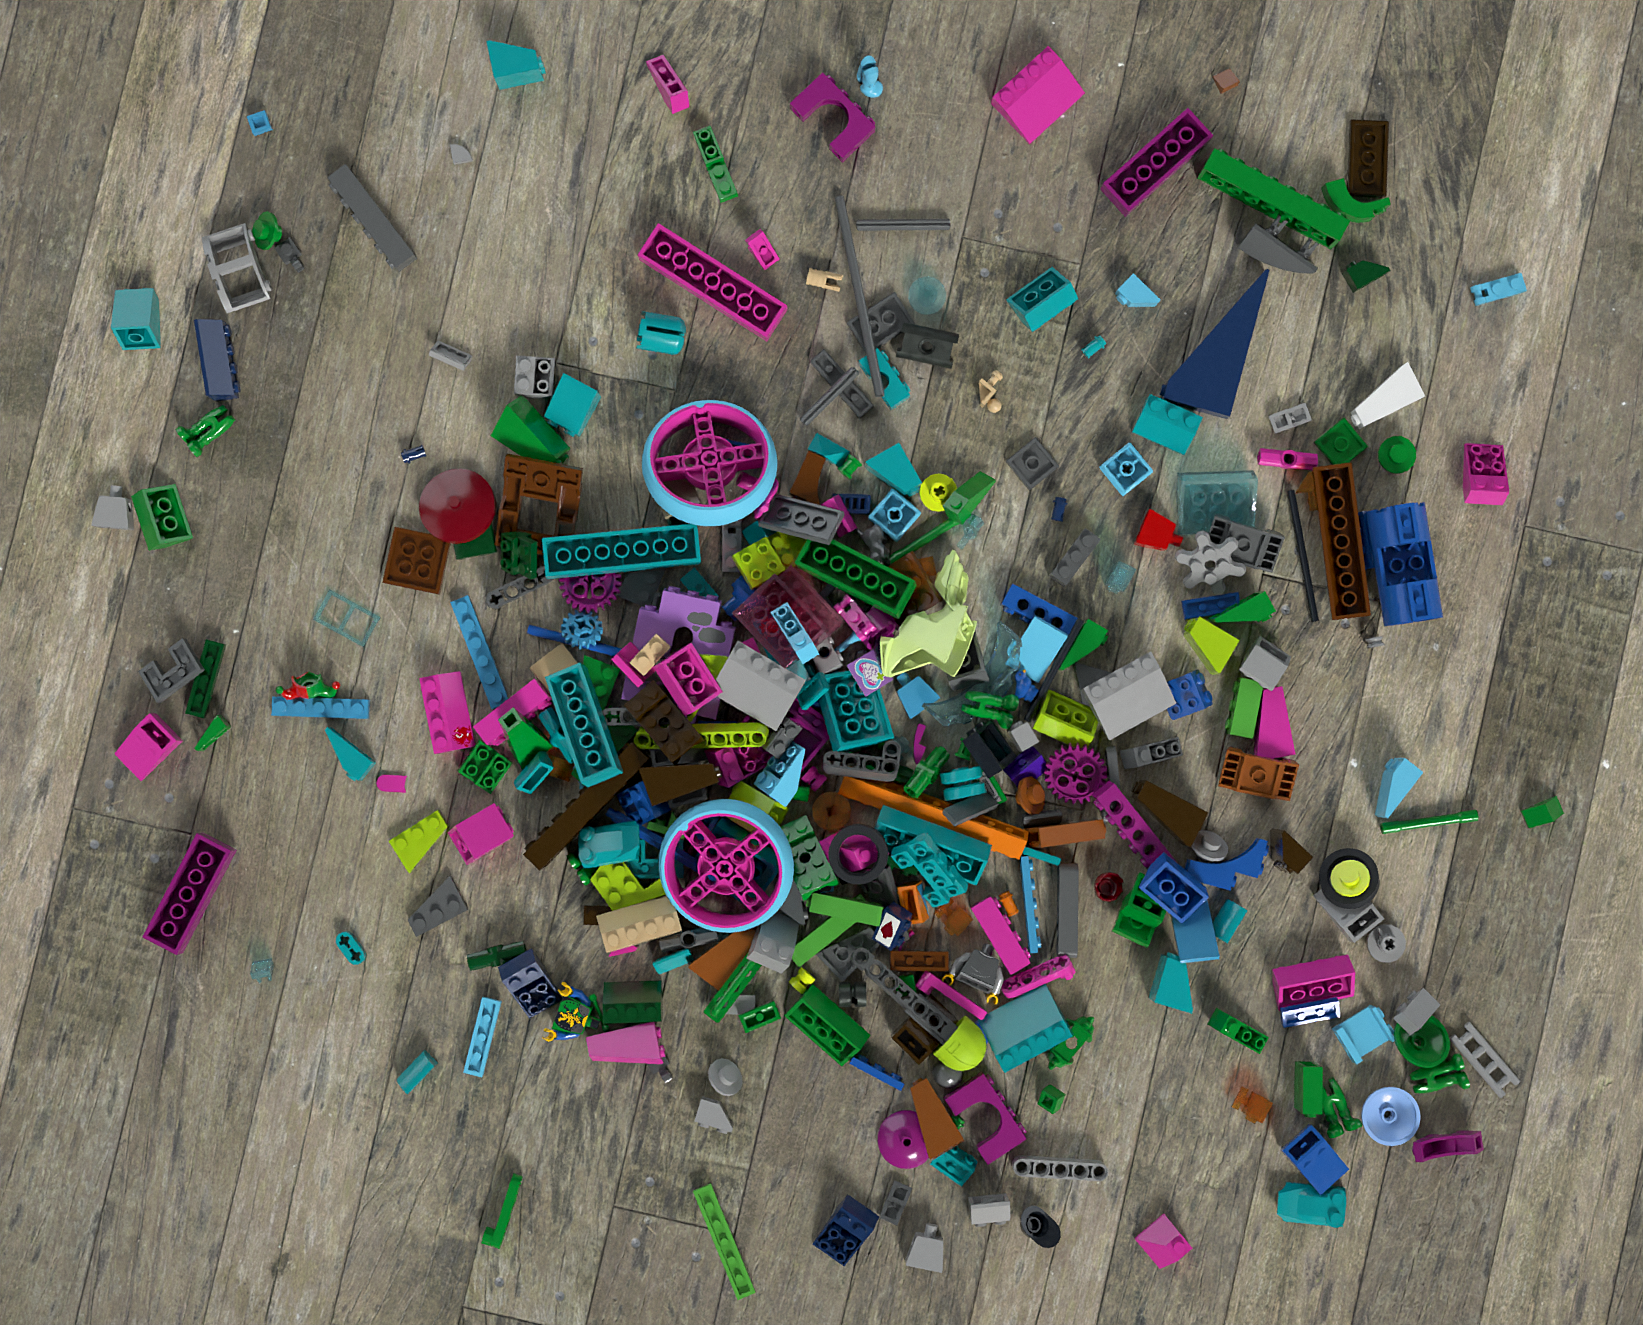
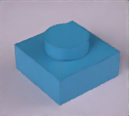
M265 110L247 116L254 136L273 130Z

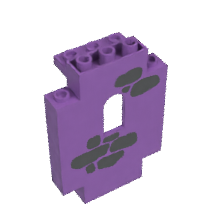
M669 586L668 589L665 588L663 590L659 610H656L657 607L653 605H645V607L639 609L633 644L641 650L657 633L671 646L656 663L658 664L670 656L675 631L680 627H687L693 633L692 644L698 654L729 657L736 627L726 621L717 623L722 608V600H718L717 596L709 594L706 597L699 596V592L688 590L685 593L681 592L678 587ZM656 671L639 687L626 676L621 699L630 700L654 680L680 710ZM716 696L700 707L690 723L696 724L698 716L716 719L721 699Z

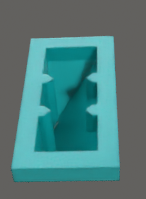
M816 433L807 449L826 458L828 462L837 467L843 465L850 452Z

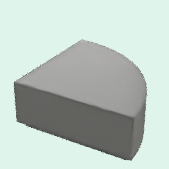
M456 144L450 145L454 165L473 162L470 153L464 147Z

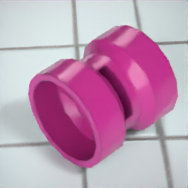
M814 765L801 778L804 783L810 785L814 792L827 779L825 775L818 773Z

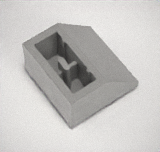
M516 356L514 395L516 397L522 395L525 398L533 399L553 397L555 358Z
M1259 636L1247 650L1239 670L1245 676L1258 682L1263 688L1272 691L1287 669L1291 656Z

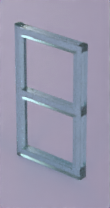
M328 590L313 620L364 647L381 617L336 592ZM332 595L351 605L339 628L319 619ZM355 608L375 618L362 642L343 632Z

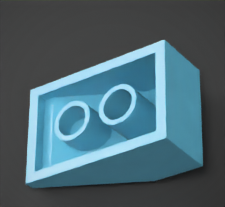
M1391 758L1385 765L1386 770L1382 775L1375 811L1377 817L1389 818L1423 774V771L1406 758Z

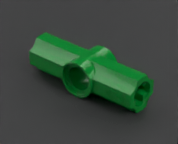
M936 746L925 761L921 760L918 763L914 775L904 786V791L908 796L918 798L928 784H933L936 781L940 769L950 758V754L945 748Z

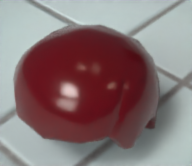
M1102 873L1095 880V894L1103 901L1110 902L1116 900L1123 892L1122 884L1124 881L1116 873Z

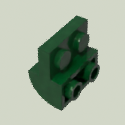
M517 531L501 533V569L511 575L521 574L530 580L537 578V542L532 540V534Z

